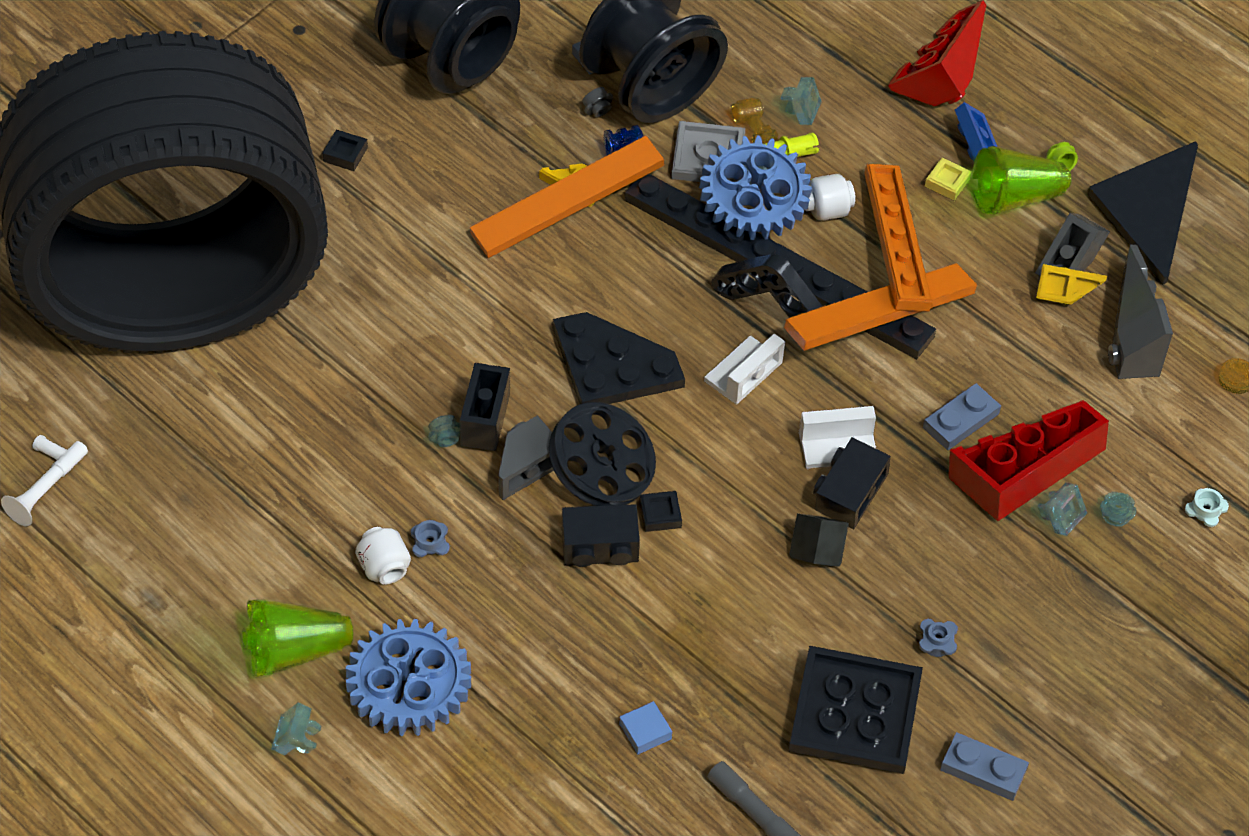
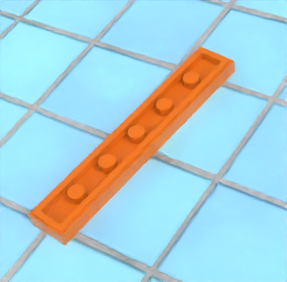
M644 136L471 226L470 233L487 258H490L663 167L664 158L649 138Z
M866 164L864 174L895 310L930 311L932 298L900 166Z
M957 263L926 273L932 298L931 308L975 294L977 284ZM888 285L786 319L784 329L805 351L921 311L895 310L891 288Z

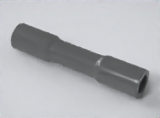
M724 761L719 762L711 769L707 778L729 800L740 806L764 830L766 836H801L751 791L748 784Z

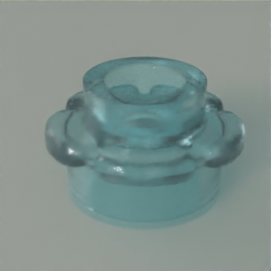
M440 416L428 425L430 431L428 439L434 442V444H438L440 447H449L458 442L460 423L457 422L455 416Z
M1110 492L1105 495L1104 501L1100 504L1104 520L1113 526L1126 525L1135 517L1137 512L1136 507H1134V499L1125 493Z

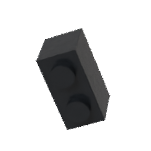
M474 363L460 418L461 446L497 451L510 397V368Z
M851 437L845 448L839 447L831 461L832 469L828 475L822 474L813 489V494L816 495L815 510L834 520L849 523L848 527L854 530L887 478L891 456Z
M637 504L562 507L561 529L564 566L576 565L578 567H587L592 564L610 563L626 565L632 562H639L640 536Z

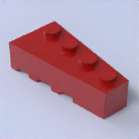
M1086 401L1076 402L1042 415L1041 421L1025 425L1023 422L1012 426L1011 432L996 438L988 435L978 439V444L964 449L962 446L951 449L949 479L995 520L1000 521L1106 450L1109 420Z

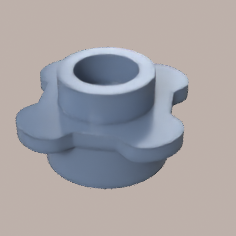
M427 520L415 525L411 529V536L415 538V545L413 546L414 555L424 557L427 554H447L450 549V545L445 539V535L448 533L447 526L433 520ZM427 539H434L432 542L427 541Z
M925 619L921 622L920 629L923 632V638L919 642V647L922 651L935 657L952 655L956 652L957 644L954 642V635L957 634L958 627L954 622H934L932 619ZM935 635H941L942 638H936Z

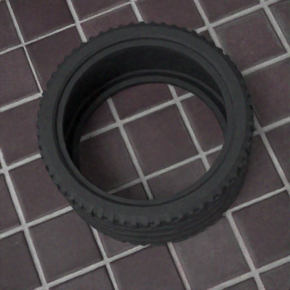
M158 31V34L142 32L139 36L128 34L125 35V38L121 39L116 37L108 39L109 42L102 44L100 41L93 43V47L87 49L84 47L77 50V53L73 55L67 54L62 57V61H54L49 65V69L38 72L37 78L30 79L26 83V88L20 89L16 93V99H12L9 102L8 110L3 112L2 121H0V215L7 260L16 292L20 296L22 303L26 304L30 313H34L37 320L44 321L46 327L49 329L54 328L55 332L59 335H67V338L72 341L79 340L80 344H92L94 348L98 349L105 347L108 348V351L123 350L124 353H131L133 351H139V353H147L148 351L162 353L164 350L175 352L181 348H186L187 350L194 349L193 346L202 345L203 347L209 345V342H220L225 337L239 335L240 331H248L253 328V325L265 322L268 316L273 317L276 315L280 308L288 306L289 300L295 299L299 295V291L306 288L307 281L312 280L315 275L314 271L319 268L320 260L323 259L324 249L327 246L328 224L326 207L302 110L291 85L285 80L281 72H277L275 66L267 64L266 59L262 56L256 57L254 51L250 49L243 50L242 45L237 43L231 45L229 40H215L214 36L210 35L201 37L199 33L192 32L186 35L181 31H175L173 34H167L166 31ZM176 166L211 167L247 177L236 190L217 203L193 214L168 221L146 224L112 223L89 218L72 211L78 203L98 189L124 177L153 169Z

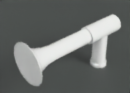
M43 435L36 437L33 442V449L41 451L57 461L24 494L16 498L4 496L1 499L4 511L13 521L22 526H30L32 524L30 512L34 504L88 453V449L83 443L76 441L67 450L49 441Z

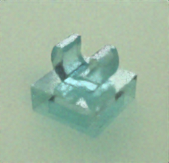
M801 77L797 88H784L780 97L781 100H789L785 108L786 113L796 114L801 125H812L822 102L814 77Z
M1065 482L1058 491H1051L1048 494L1050 500L1046 504L1040 503L1037 507L1041 517L1044 520L1051 521L1056 534L1067 536L1088 512L1078 485Z
M298 702L280 716L271 750L286 755L294 748L302 753H310L316 748L317 744L308 740L305 736V732L314 736L321 731L322 726L318 722L309 720L312 708Z

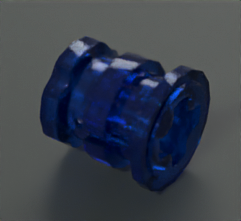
M634 125L631 126L630 130L620 128L617 129L616 133H613L610 129L605 130L603 140L606 154L609 155L644 137L640 127Z

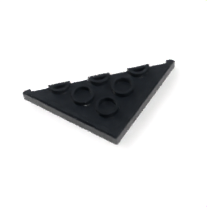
M1196 141L1089 186L1088 196L1127 243L1138 246L1147 267L1162 285L1167 283L1198 149Z

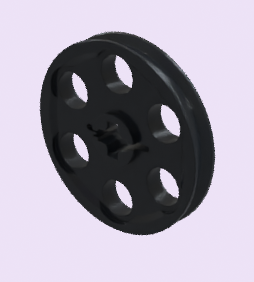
M588 402L577 405L559 420L553 428L549 439V457L556 476L571 494L590 505H628L648 488L654 477L656 456L650 437L634 417L616 406L601 402ZM592 415L602 417L607 424V429L597 428L592 422ZM564 428L574 429L578 433L580 441H570L564 434ZM622 435L633 437L637 443V449L628 448L623 443ZM597 452H605L608 458L606 456L600 457ZM567 461L577 462L582 467L583 475L573 474L568 469ZM627 467L638 471L641 477L640 482H634L626 475ZM598 481L608 482L613 487L614 494L611 496L604 494L599 489Z

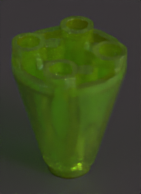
M254 599L247 602L249 627H244L242 630V642L245 650H251V672L253 677L271 676L341 651L344 646L352 645L353 626L348 615L341 616L339 612L268 599Z

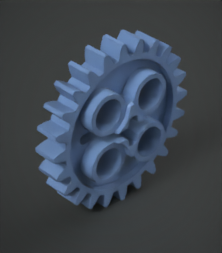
M758 135L755 143H750L746 136H743L741 145L730 139L728 150L719 145L717 154H710L707 165H704L702 169L703 177L700 179L699 188L702 189L700 200L706 201L705 212L715 211L713 222L716 223L724 220V231L729 230L732 226L736 227L737 237H740L744 230L749 231L751 240H754L756 232H761L765 240L768 239L770 230L781 236L783 225L792 230L795 220L801 221L804 210L808 209L812 187L808 186L811 175L804 174L806 164H795L798 156L797 152L787 155L785 154L786 144L777 149L774 147L775 142L773 138L765 145L762 144V139ZM757 166H764L768 169H760ZM727 178H734L738 181L732 182L727 180ZM773 193H780L784 197L775 196ZM743 205H750L754 209H746Z
M398 619L397 629L391 630L384 623L382 624L383 634L379 635L370 630V643L362 640L357 642L358 652H350L351 665L346 666V678H348L346 680V690L350 692L351 705H358V716L364 717L370 714L369 723L371 727L382 721L384 733H388L394 725L398 726L400 736L405 734L407 727H412L416 736H419L422 725L426 724L434 732L435 720L439 719L441 722L448 724V711L459 714L460 702H467V689L471 688V663L467 661L466 649H459L457 637L447 640L446 628L434 633L433 622H429L424 629H421L417 619L413 620L411 627L405 628L403 621ZM421 650V653L419 654L418 658H416L414 664V657L417 651ZM393 654H404L402 657H392ZM413 664L415 665V673H411ZM431 665L440 666L438 669H429L427 667ZM402 681H406V684H405V687H404V691H403V682H402ZM379 685H389V686H390L389 688H386V689H378V688H376V687L379 686ZM402 692H404L401 702L399 704H395L401 696ZM418 696L426 697L422 701L413 700V698Z

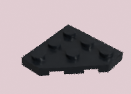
M588 312L553 319L552 328L579 404L588 402L613 404L685 388V377L675 351Z

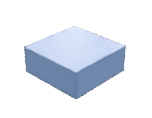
M654 701L620 716L619 725L637 755L672 739L673 731Z

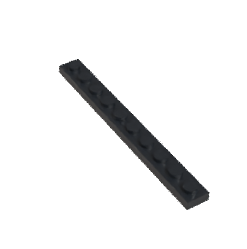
M651 174L636 180L625 192V201L736 262L769 254L782 256L792 265L823 307L868 292L769 238L765 240L763 235L756 232L754 240H751L749 231L744 230L740 237L736 236L737 228L734 226L724 231L725 221L721 220L714 223L713 216L715 211L705 212V203ZM909 315L865 330V332L917 360L935 338L936 328Z

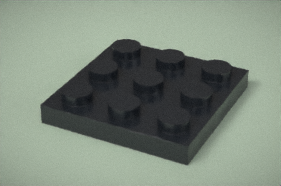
M809 645L789 752L904 774L923 667Z

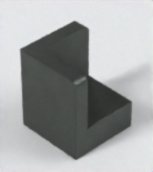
M797 513L789 553L790 557L813 564L839 567L842 563L849 523L821 516Z

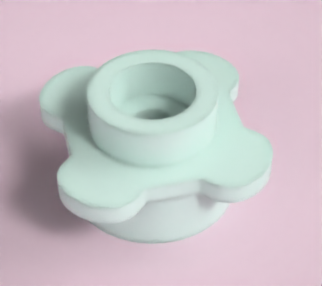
M1210 488L1198 489L1195 492L1194 500L1186 504L1185 512L1188 516H1195L1200 521H1203L1206 526L1214 527L1219 522L1218 517L1221 513L1227 512L1229 505L1218 491Z

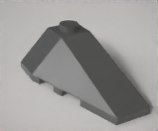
M1130 245L1123 270L1113 342L1108 347L1109 363L1111 366L1115 365L1118 379L1160 377L1173 335L1165 303L1162 298L1155 299L1157 286L1154 280H1148V268L1137 245Z

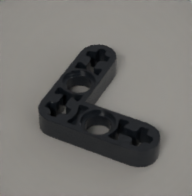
M776 254L726 264L718 270L711 281L714 290L729 300L770 292L789 318L823 307L792 265L785 258Z

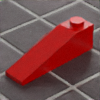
M984 0L958 10L936 32L938 37L929 44L923 45L917 51L920 58L913 65L907 62L898 70L888 85L891 91L932 106L945 102L953 104L963 98L966 94L965 89L973 78L986 10Z

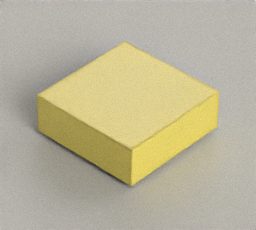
M941 158L926 178L925 187L955 201L970 180L972 171Z

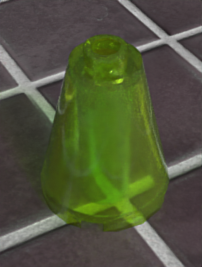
M997 146L982 148L975 158L972 171V179H978L979 189L973 190L974 199L978 208L984 214H998L1064 195L1071 185V173L1063 162Z

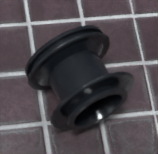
M379 0L374 17V31L377 39L384 45L386 51L397 59H411L428 52L427 77L430 85L440 93H457L486 79L504 61L516 38L520 19V0Z
M602 0L592 13L580 42V62L586 70L599 75L611 74L620 70L624 73L619 86V104L625 112L633 115L641 122H660L671 118L689 107L716 79L727 56L728 41L725 34L721 31L718 22L711 16L703 14L679 19L677 14L680 9L681 0Z

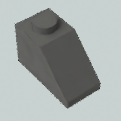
M1069 213L1035 273L1039 276L1041 275L1043 264L1084 271L1093 262L1110 231L1081 214Z
M538 415L527 422L523 421L516 424L511 431L507 432L499 470V496L502 500L554 471L549 457V439L552 431Z

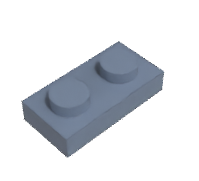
M976 383L924 420L923 428L948 451L999 415L1001 405Z
M956 732L940 770L1013 801L1025 776L1029 762Z

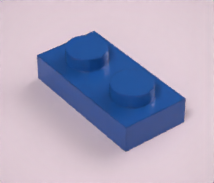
M962 103L955 109V113L959 120L958 129L969 145L967 152L977 165L983 164L995 171L1004 162L986 117L982 112L969 104Z

